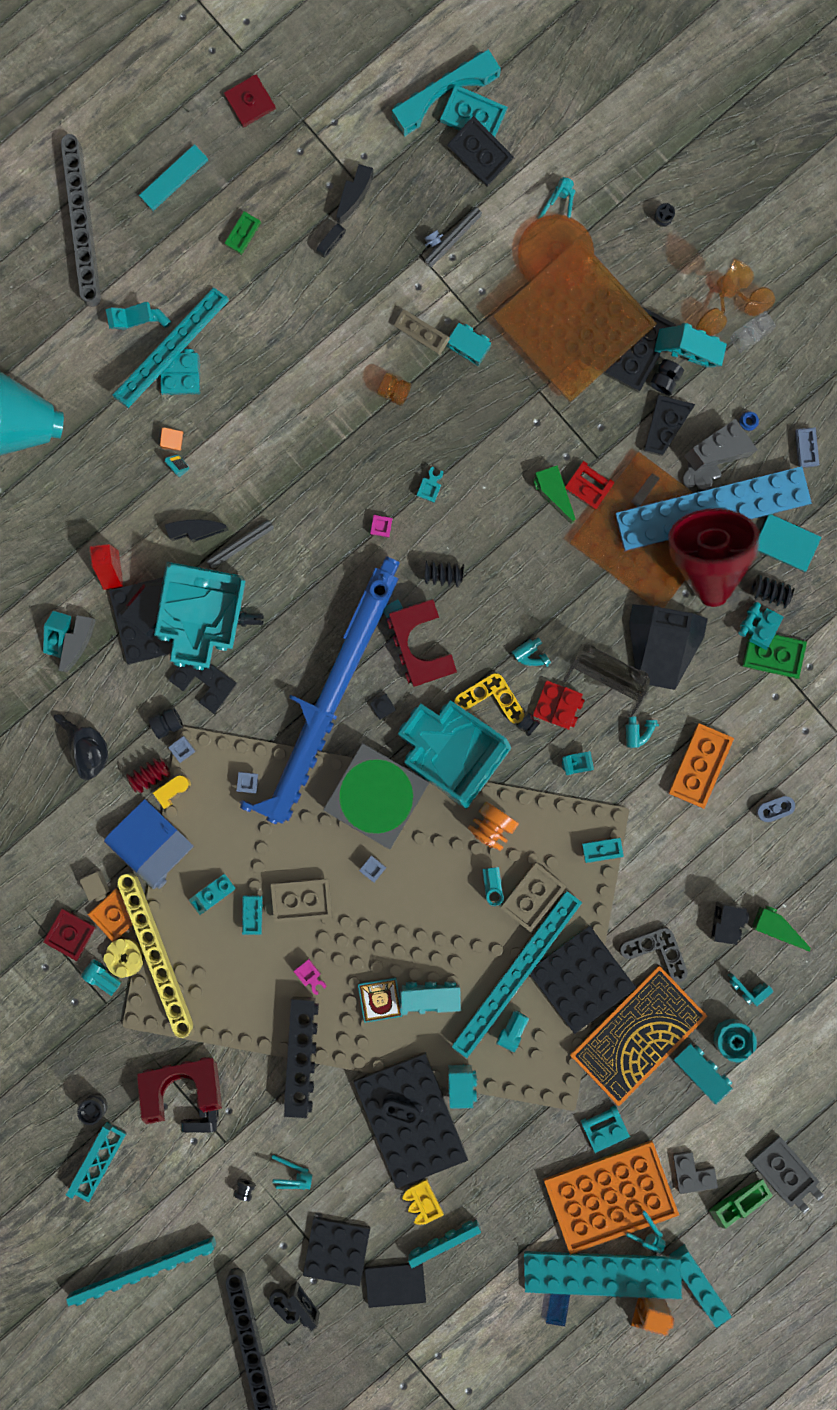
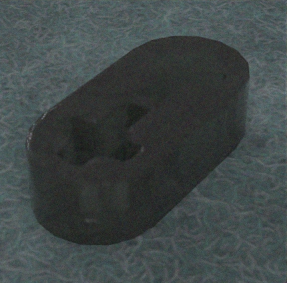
M651 473L631 503L639 508L660 478Z

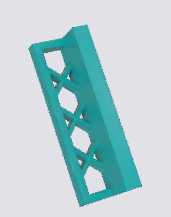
M106 1122L65 1196L73 1199L76 1195L87 1202L91 1200L124 1140L126 1132ZM110 1131L120 1135L118 1142L110 1144L108 1138ZM108 1148L110 1157L101 1161L99 1151ZM98 1165L100 1175L91 1178L90 1168ZM89 1182L91 1188L89 1195L79 1191L81 1184Z

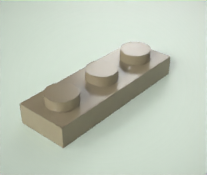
M403 309L394 324L396 328L441 355L450 340L448 336Z

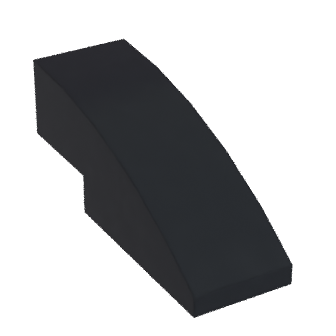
M358 164L354 182L346 180L336 216L337 223L342 224L347 220L364 199L374 176L372 167Z
M183 520L165 524L169 539L172 542L188 536L192 542H196L229 531L226 524L209 520Z

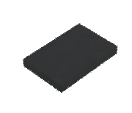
M474 115L447 144L487 187L514 159V156Z
M409 1263L365 1267L368 1308L426 1303L423 1263L414 1268H411Z

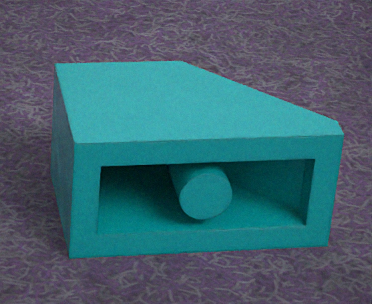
M52 611L44 625L43 653L61 658L65 633L70 634L71 616Z

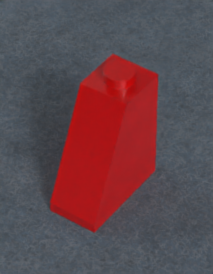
M110 544L90 547L92 567L103 589L110 590L123 587L119 550Z

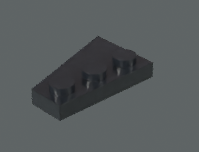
M658 395L644 452L663 456L696 404Z

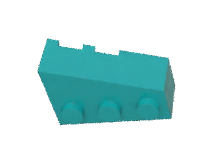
M681 323L680 326L659 329L654 351L659 353L661 351L672 352V357L677 358L678 355L688 358V362L712 368L722 366L727 344L720 341L718 337L707 335L703 330L692 328L691 324Z

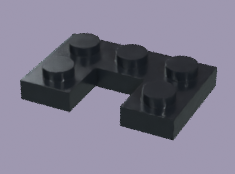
M185 664L184 667L178 666L168 681L183 692L186 691L195 677L208 685L210 688L199 703L213 714L217 713L238 684L212 664H210L209 668L204 667V670L192 668L193 665Z

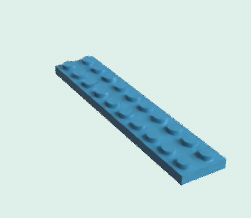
M801 466L618 512L615 516L624 551L669 540V532L675 522L683 516L698 510L712 508L728 509L739 512L750 519H755L810 505L812 502L803 467Z

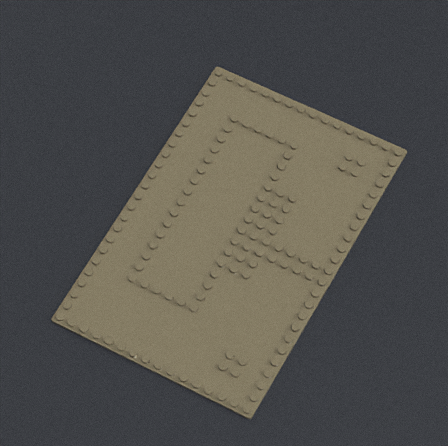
M184 727L177 731L176 741L185 736L196 752L181 763L173 755L168 782L177 776H186L190 779L191 786L187 791L178 793L170 799L173 804L168 808H163L162 816L194 847L166 874L167 882L162 888L152 889L148 886L146 900L193 1022L191 1032L181 1039L287 1058L291 999L293 996L316 998L315 1003H319L318 1015H315L314 1023H318L317 1035L313 1034V1042H316V1054H312V1062L316 1064L373 1073L426 1052L440 1087L449 1088L448 1065H472V1070H476L477 1087H473V1090H477L478 1094L570 1111L576 1109L583 1069L571 1058L570 1054L589 1036L591 1022L574 1034L530 974L468 1058L453 1049L451 1045L566 890L583 903L541 960L588 925L592 927L605 945L621 858L585 863L582 843L620 837L623 848L629 815L628 808L487 782L466 810L450 799L443 791L429 783L392 848L389 850L323 811L351 764L353 757L317 751L315 755L318 758L313 769L309 768L307 775L310 777L306 785H302L299 790L302 794L298 803H293L290 809L293 811L290 820H285L283 824L279 822L273 824L266 820L267 816L254 810L248 812L241 809L240 801L245 800L255 805L272 798L293 751V746ZM404 767V768H406V769H408V770H410V771H412L413 773H415V774L418 775V773H416V772L413 771L412 769L407 768V767ZM238 772L258 774L257 793L237 791ZM485 801L519 823L513 834L505 831L502 833L508 840L507 843L498 839L497 842L503 846L501 851L485 845L467 829L469 825L477 829L480 826L473 821L474 818L481 821L484 820L479 810ZM371 855L386 866V869L375 883L359 871ZM536 862L563 883L566 888L530 932L504 912L500 906ZM499 867L504 897L502 903L498 906H492L486 901L482 869ZM225 874L234 885L235 890L206 912L199 915L189 902V899ZM329 879L332 918L274 923L271 884ZM492 892L489 895L491 902H497L500 898L498 892ZM243 895H263L262 935H242ZM143 914L142 923H145L146 916ZM145 932L146 940H153L151 932ZM152 950V957L154 959H159V951ZM143 953V965L131 977L123 1027L180 1038L172 1030ZM308 959L313 962L321 973L317 978L323 980L327 985L325 989L320 984L316 985V989L319 992L318 995L312 992L311 984L305 987L294 973V970ZM159 968L158 974L161 977H166L167 971L164 968ZM396 977L402 1009L401 991L402 985H406V982H417V985H425V982L432 981L437 982V985H444L446 981H454L456 984H460V1011L440 1013L425 1011V1014H419V1011H408V1015H403V1017L364 1023L358 983ZM165 987L166 994H174L172 987ZM172 1005L173 1012H181L178 1005ZM515 1010L529 1017V1020L520 1036L521 1041L513 1053L497 1045L496 1042ZM301 1014L299 1019L301 1022L306 1023L309 1021V1016ZM179 1023L181 1031L188 1030L185 1023ZM301 1033L298 1035V1039L301 1042H306L308 1036ZM298 1053L297 1059L305 1061L307 1056L304 1053Z

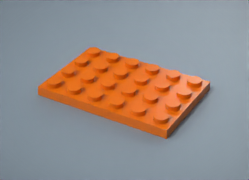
M652 1140L543 1179L570 1254L624 1236L627 1232L632 1233L649 1227L650 1224L643 1215V1210L647 1212L654 1224L679 1216Z

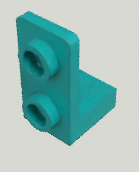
M143 302L125 309H106L109 329L126 330L152 321L149 302Z
M223 874L190 898L189 902L197 913L201 915L233 892L235 887L228 877Z
M731 972L728 974L731 978L729 983L736 990L740 989L744 993L742 998L749 1005L753 1003L757 1007L774 992L768 984L763 983L757 985L753 989V993L750 994Z

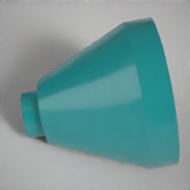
M0 372V456L49 443L51 437L60 439L64 423L63 412L55 411L52 403Z

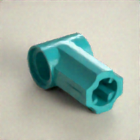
M499 867L482 869L486 901L492 906H498L502 903L504 897ZM498 892L500 895L499 900L491 902L489 900L490 893Z
M94 959L90 961L81 974V977L86 982L98 986L110 996L115 993L122 981L106 971V967Z
M514 1010L505 1029H502L496 1044L514 1053L521 1041L520 1036L528 1023L529 1017Z

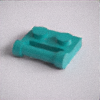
M616 1105L588 1120L586 1118L581 1120L595 1153L630 1137ZM613 1116L616 1120L591 1131V1126Z

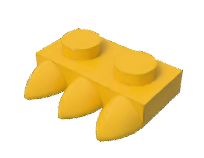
M427 1178L409 1186V1189L402 1197L406 1201L415 1200L410 1205L409 1212H421L415 1218L414 1224L424 1225L444 1215Z

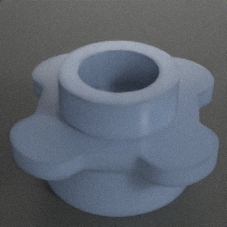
M438 230L428 235L424 238L427 242L425 246L430 244L433 247L440 243V237L443 234L440 235Z

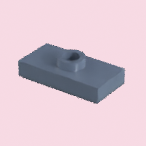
M816 427L796 429L795 436L799 467H818L819 456Z

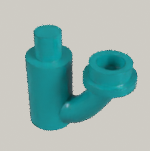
M539 637L533 641L529 639L511 652L518 663L520 662L526 666L545 665L548 667L551 663L545 653L539 655L540 659L528 658L542 644Z
M628 717L629 725H626V748H636L644 745L651 737L655 727L659 726L657 720H646L644 725L648 728L640 737L639 724H636V717Z

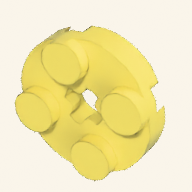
M123 938L113 941L108 946L103 960L113 975L124 978L136 974L143 965V951L135 940ZM121 954H127V962H122Z

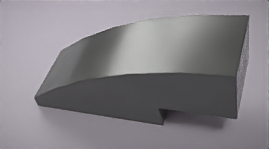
M76 616L73 634L65 633L59 671L68 672L83 654L93 633L96 619Z

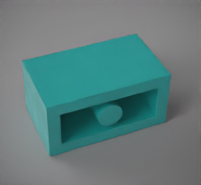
M458 323L449 337L450 340L446 347L479 367L491 348L490 339L483 334L478 335L473 332L474 329L471 326Z

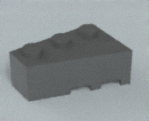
M734 419L692 448L684 456L693 469L698 471L717 466L718 464L733 462L737 459L748 458L758 449L738 421Z

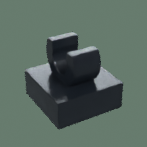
M199 1109V1118L209 1116V1123H217L219 1109L204 1113Z

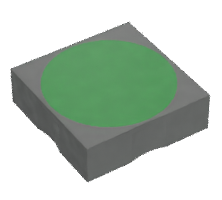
M362 743L323 811L390 850L430 782Z

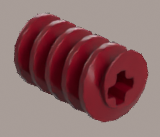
M161 757L160 761L153 758V765L146 762V769L139 766L140 773L134 769L133 777L128 773L126 774L130 786L136 793L137 791L143 793L144 787L149 789L151 787L150 783L156 785L157 779L163 781L164 776L170 777V770Z

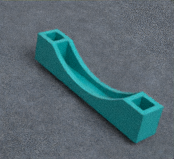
M489 49L485 52L481 51L469 62L461 63L453 72L445 73L437 82L429 83L423 91L413 93L407 101L397 103L392 109V118L405 137L421 126L423 117L430 106L443 94L453 90L455 84L460 87H484L500 77L501 68Z

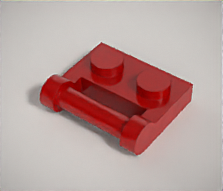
M583 461L565 489L596 510L615 482L611 479H606L587 466L588 463ZM582 472L602 484L604 489H599L581 476Z

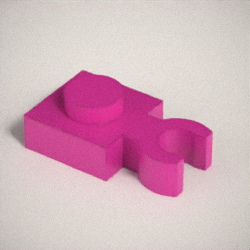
M310 959L294 970V973L305 987L308 984L312 985V992L315 995L319 994L316 985L320 984L324 989L327 987L323 980L317 978L321 973Z

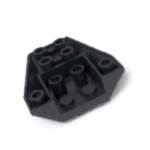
M632 604L629 629L637 683L675 690L705 637L708 618L657 606Z

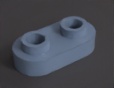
M787 796L767 801L758 806L756 810L757 817L763 822H771L788 816L794 812L795 802ZM783 802L787 804L785 809L781 808ZM764 809H768L769 814L767 816H764L763 814Z

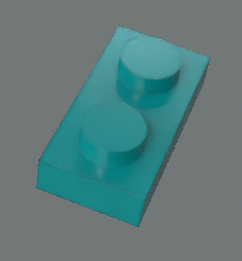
M620 837L582 843L585 863L624 857Z

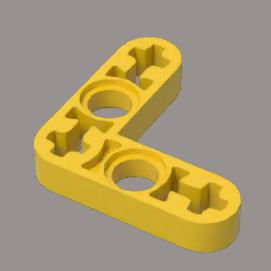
M499 674L488 676L459 694L454 700V703L458 705L460 702L459 698L465 699L469 697L466 693L470 691L472 698L476 702L472 703V700H469L466 703L467 707L460 706L467 710L493 694L511 723H520L524 718L523 709L504 678ZM491 678H499L501 680L499 687L492 686L489 688L492 692L488 693V689L483 683L486 681L488 685L492 682ZM476 687L484 689L485 694L483 697L478 698L474 695ZM503 693H508L511 696L510 703L503 704L500 701V696ZM515 702L516 706L513 709L516 712L520 711V719H512L510 717L512 711L510 709L506 711L505 707H509Z

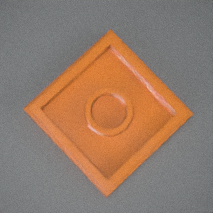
M118 888L113 890L87 914L112 942L117 940L133 925ZM141 913L138 915V920L142 917Z

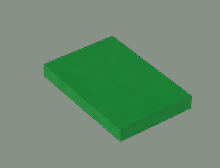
M749 634L742 667L799 679L807 645L806 641L774 635L768 649L765 650L750 642L749 640L752 635Z

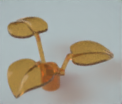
M733 259L726 274L717 281V287L721 291L719 293L721 311L718 308L707 311L695 329L703 330L709 336L718 334L724 329L727 323V317L723 315L725 313L724 297L731 298L737 293L747 302L744 306L745 313L750 316H758L773 306L775 302L774 293L767 287H761L751 293L750 299L745 297L740 292V288L748 287L753 281L754 274L747 264Z

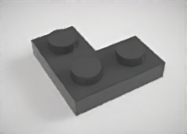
M692 1151L673 1153L680 1194L718 1188L714 1167L695 1170Z

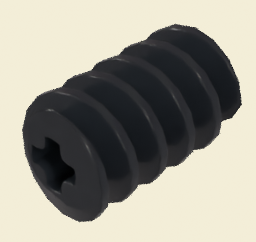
M426 560L424 575L426 584L432 579L433 585H436L437 581L440 580L441 586L447 581L449 587L455 582L456 588H458L463 582L464 564L459 569L457 563L451 568L450 562H447L446 566L443 567L442 561L436 566L435 561L432 560L429 566Z
M758 574L753 582L750 593L754 592V599L761 595V601L768 597L769 604L776 600L777 607L783 602V609H786L791 602L795 588L791 589L789 584L784 587L783 582L777 584L774 579L769 582L768 577H764L762 580V576Z

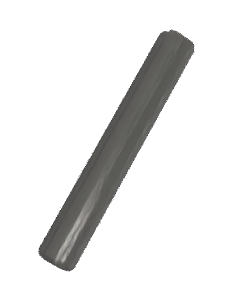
M474 207L425 258V263L429 267H433L482 216V212L477 207Z
M266 520L209 557L206 561L210 568L221 564L273 530L272 523Z

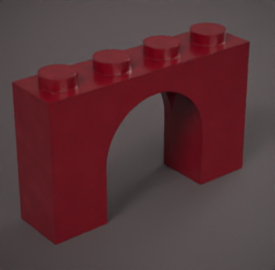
M433 598L389 612L390 617L386 619L389 628H394L396 635L393 636L396 647L400 646L402 654H399L402 666H407L408 672H405L408 684L412 683L413 687L457 673L451 653L432 659H420L414 656L408 647V637L414 627L439 618Z
M204 1057L200 1061H185L181 1065H166L162 1069H147L143 1073L137 1074L141 1120L146 1125L165 1121L164 1093L170 1084L179 1079H189L196 1083L198 1104L203 1113L222 1109L218 1066L213 1058Z

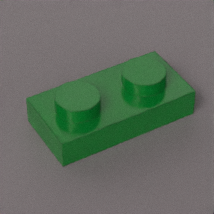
M244 211L225 241V246L242 255L261 225V221Z

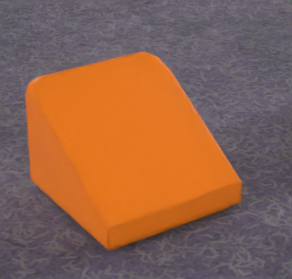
M162 427L160 447L162 449L181 451L183 432Z

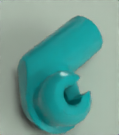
M151 309L152 321L150 322H159L164 328L171 324V321L160 309Z

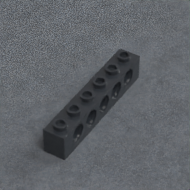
M293 996L291 999L284 1117L307 1118L309 1112L312 1113L313 1101L309 1100L310 1093L314 1091V1081H311V1073H315V1062H312V1054H316V1042H313V1034L317 1035L318 1023H314L315 1015H318L319 1003H315L316 998ZM299 1015H308L309 1021L306 1023L301 1022ZM304 1033L308 1036V1040L301 1042L298 1039V1035ZM304 1053L307 1056V1060H298L297 1054ZM301 1072L306 1076V1079L300 1081L296 1078L295 1074ZM296 1092H301L304 1094L305 1098L302 1100H298L295 1098L294 1094Z

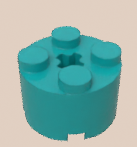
M728 1019L720 1022L715 1029L713 1036L715 1047L726 1059L732 1062H743L755 1052L757 1047L756 1036L744 1022L737 1019ZM737 1037L738 1040H735V1044H733L732 1040Z

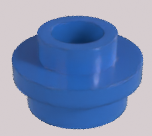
M748 411L741 415L739 423L744 430L752 431L758 426L759 418L754 412ZM746 419H751L752 424L748 425Z

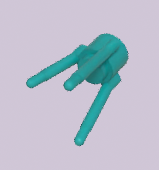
M566 177L560 178L553 194L538 217L539 221L545 215L550 205L555 203L558 196L560 198H567L569 196L567 218L571 217L573 197L576 192L572 189L574 182Z
M271 1156L272 1159L301 1172V1174L297 1173L296 1180L273 1179V1183L289 1184L276 1185V1189L310 1190L313 1174L308 1173L307 1168L297 1166L278 1156Z
M643 1210L642 1213L655 1234H649L645 1240L628 1232L626 1236L642 1243L643 1246L651 1249L653 1252L660 1254L665 1248V1241L662 1239L663 1233L657 1229L650 1216Z

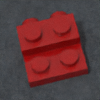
M546 680L532 716L569 730L570 727L574 728L578 719L575 716L577 709L581 710L585 699L582 698V693Z

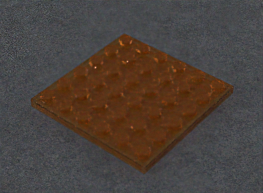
M580 238L493 316V319L570 403L657 324Z
M638 452L611 487L598 508L593 511L569 544L651 606L664 608L685 581V578L670 556L669 540L624 551L615 514L694 493Z

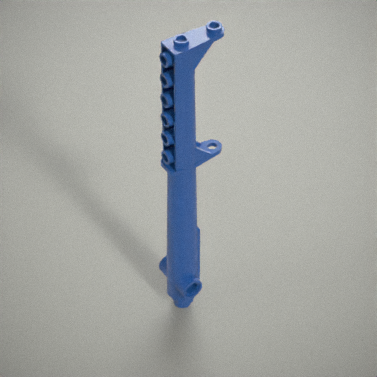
M386 556L380 569L375 568L343 637L345 641L316 706L295 696H289V699L300 703L306 719L272 798L255 805L241 800V809L248 812L254 810L267 816L266 820L273 824H277V822L283 824L285 820H290L293 811L290 809L293 803L297 804L302 793L299 790L302 785H306L310 777L307 775L309 768L313 769L318 758L315 755L318 750L322 751L326 741L323 738L326 733L329 734L334 725L331 722L332 719L336 720L338 717L334 713L399 580L394 575L400 562ZM378 588L385 589V593L382 596L375 594Z

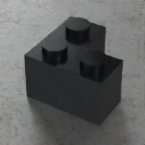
M716 901L711 940L737 945L738 940L740 941L742 936V929L740 928H744L749 920L747 909L738 904Z

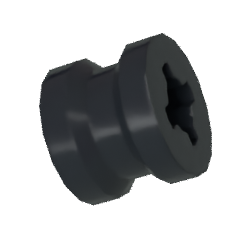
M669 203L659 205L654 215L655 223L660 227L670 225L675 216V208Z
M528 713L518 724L517 728L523 729L529 737L541 722L534 720L532 715Z
M238 1179L236 1183L237 1189L234 1190L233 1196L242 1201H251V1193L255 1189L256 1184L247 1179Z

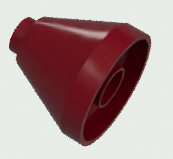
M712 508L689 513L676 521L669 532V553L672 560L695 595L704 605L709 607H718L727 601L758 553L759 532L755 523L747 516L728 509Z

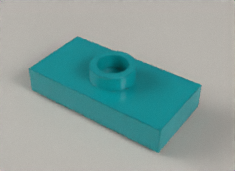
M243 895L242 935H262L263 895Z

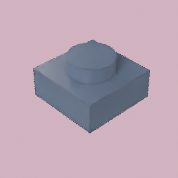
M185 736L168 747L179 763L196 752Z
M238 772L237 791L257 793L258 774Z
M371 855L359 871L375 883L386 869V866Z

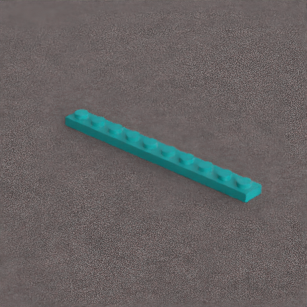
M567 890L451 1045L453 1049L466 1058L470 1056L583 902Z

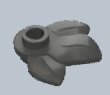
M688 462V470L683 476V482L686 488L696 485L701 491L710 490L713 482L712 479L720 478L721 471L718 466L695 471Z

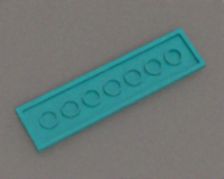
M524 1252L525 1293L682 1299L681 1257Z

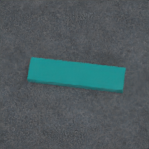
M194 144L147 187L139 197L154 211L208 161V158Z

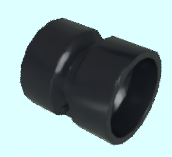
M663 359L657 369L659 373H655L650 386L662 394L671 395L676 387L675 381L680 380L684 369L671 360Z
M174 706L166 708L162 715L156 713L148 717L150 726L158 739L169 735L170 730L175 732L184 728Z
M100 1094L87 1096L78 1107L77 1116L79 1120L86 1125L98 1123L108 1109L106 1098Z

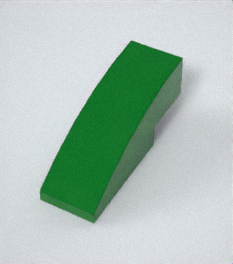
M760 1179L728 1196L709 1211L718 1227L727 1229L739 1218H746L773 1195L764 1180Z

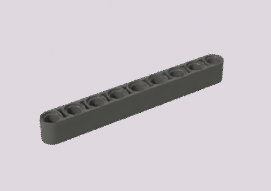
M67 134L61 140L79 291L83 301L88 306L95 307L101 301L83 150L76 136ZM76 144L74 148L68 149L69 145ZM78 162L76 167H70L72 163ZM75 181H80L78 186H73ZM77 200H83L80 205H75ZM85 218L83 223L77 224L79 219ZM82 237H87L85 242L80 243ZM89 255V260L82 261L84 256ZM87 274H92L90 280H84ZM89 293H94L92 299H87Z

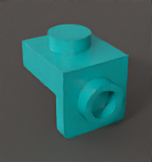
M591 751L563 756L562 768L566 775L594 770Z

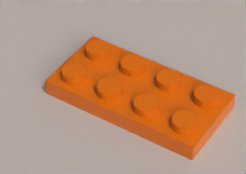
M697 723L668 794L705 809L734 738Z

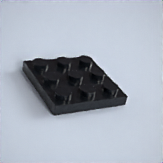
M314 1216L303 1276L360 1287L370 1227Z

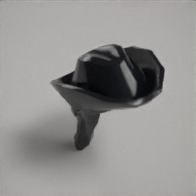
M62 714L54 715V720L67 731V746L79 777L85 781L96 777L104 769L108 759L107 743L100 732L92 727H81L78 729L76 725L67 721Z

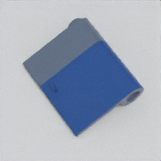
M145 799L104 840L152 889L162 888L167 882L166 874L194 847Z

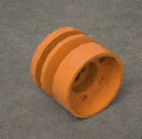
M485 801L479 810L484 820L481 821L474 818L473 821L480 826L477 829L469 825L467 829L485 845L501 851L503 846L497 842L498 839L507 843L508 840L502 833L505 831L513 834L519 823Z

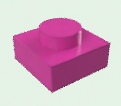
M374 515L370 534L389 538L393 518Z

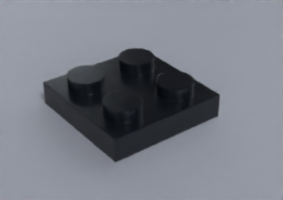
M295 1282L290 1287L288 1305L293 1312L296 1311L300 1316L301 1324L305 1328L308 1327L310 1332H312L318 1326L320 1312L300 1284Z

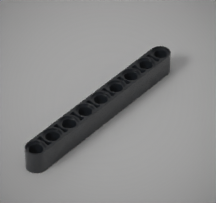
M233 1268L226 1279V1289L255 1410H277L245 1273L240 1268ZM237 1277L240 1282L234 1283L231 1278ZM241 1296L244 1298V1301L239 1302L235 1297ZM246 1315L249 1318V1320L244 1321L240 1318V1316ZM250 1334L253 1336V1339H246L244 1335ZM254 1353L258 1358L253 1359L249 1354ZM254 1373H261L262 1377H256ZM262 1391H263V1392H265L267 1395H266V1396H260V1395L258 1394V1392H262Z

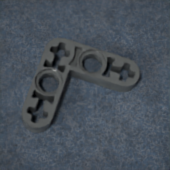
M666 927L658 928L629 939L620 945V953L626 959H633L660 949L670 977L677 982H681L687 977V969L674 934ZM663 931L669 934L667 937L668 943L671 944L673 942V945L666 946L665 941L660 939ZM644 938L651 939L652 945L649 948L642 947L641 942ZM637 941L641 951L638 952V949L635 948L631 950L632 954L630 955L627 952L624 953L627 945L634 947L636 946L634 942ZM670 949H674L677 953L676 957L672 960L666 957V953ZM676 963L677 967L680 970H683V972L680 973V977H678L677 975H673V973L676 972V969L674 965L670 966L669 964Z

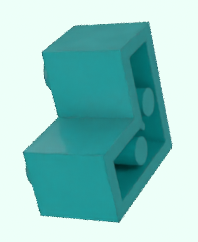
M448 1065L450 1109L473 1108V1102H477V1090H473V1087H477L476 1070H472V1065Z

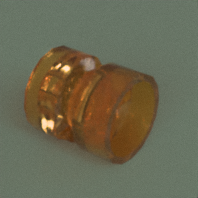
M387 372L380 384L377 395L385 399L391 398L393 403L402 406L410 392L412 383L403 379L398 381L397 376Z

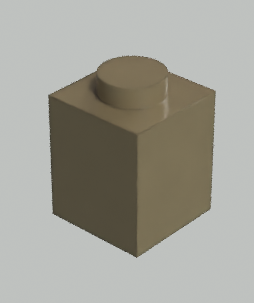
M101 871L79 880L89 901L95 899L98 902L106 898V893L110 892Z

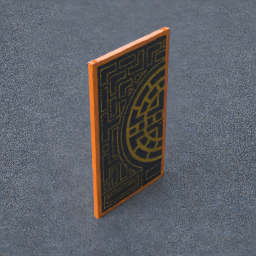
M658 965L570 1056L615 1102V1105L620 1106L703 1022L707 1015Z

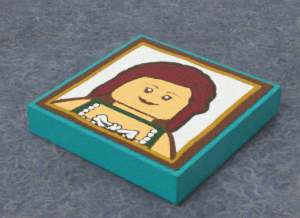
M396 977L358 983L364 1023L403 1017Z

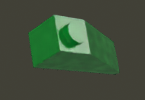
M558 465L536 472L533 479L535 489H539L540 494L570 524L574 523L576 518Z
M767 905L766 908L759 907L751 927L752 929L810 952L811 948L783 916L777 914V909Z

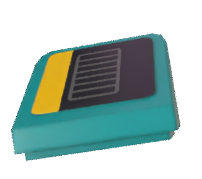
M173 455L165 459V462L178 477H181L190 469L180 455Z

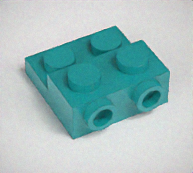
M184 349L183 353H180L161 373L162 395L200 394V356L193 349Z

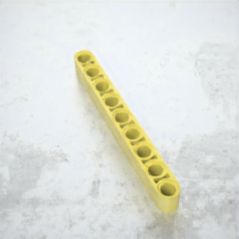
M126 873L118 879V887L172 1030L177 1037H186L193 1029L191 1016L140 881L136 874ZM126 877L132 879L133 884L131 887L125 885L124 879ZM132 895H136L139 898L138 905H134L131 902ZM140 913L146 916L145 923L139 922L138 915ZM145 932L152 933V941L146 940ZM152 950L159 951V959H154L152 957ZM159 968H164L167 971L166 977H161L158 974ZM165 987H172L174 994H166ZM172 1005H178L181 1012H173ZM179 1023H185L188 1030L181 1031Z

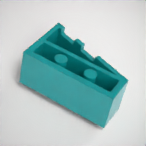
M432 981L425 982V985H417V982H406V985H402V1015H408V1011H419V1014H425V1011H436L437 1013L460 1011V984H456L454 981H446L444 985H437V982Z
M690 1044L674 1061L717 1105L733 1090L730 1086L732 1082L725 1074L721 1076L716 1071L718 1067L711 1059L708 1062L703 1057L705 1053L697 1045L693 1047Z

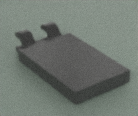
M777 1136L750 1160L790 1207L796 1204L804 1214L810 1210L802 1200L808 1193L811 1192L818 1201L825 1197L816 1187L819 1180L780 1136Z

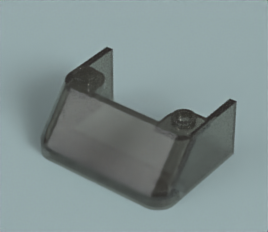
M582 643L569 662L562 681L566 683L573 670L576 669L632 698L633 702L629 714L632 718L645 698L650 684L647 672L629 666L597 649L591 643Z

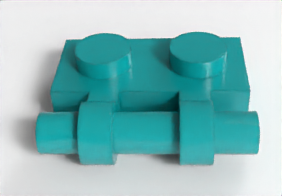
M754 602L753 606L749 607L748 615L742 621L738 634L743 637L747 633L751 634L752 636L749 641L767 650L784 616L766 608L764 613H761L759 611L761 604ZM754 619L759 621L757 627L752 624Z

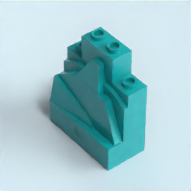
M166 561L154 633L161 640L169 641L170 638H173L170 653V662H173V665L184 667L185 664L193 665L192 668L204 670V667L209 668L213 646L223 651H227L228 648L233 649L246 582L242 575Z
M451 700L441 708L440 715L420 704L413 709L407 723H403L399 729L398 735L401 739L415 748L407 754L405 764L467 810L511 750V746L506 737Z

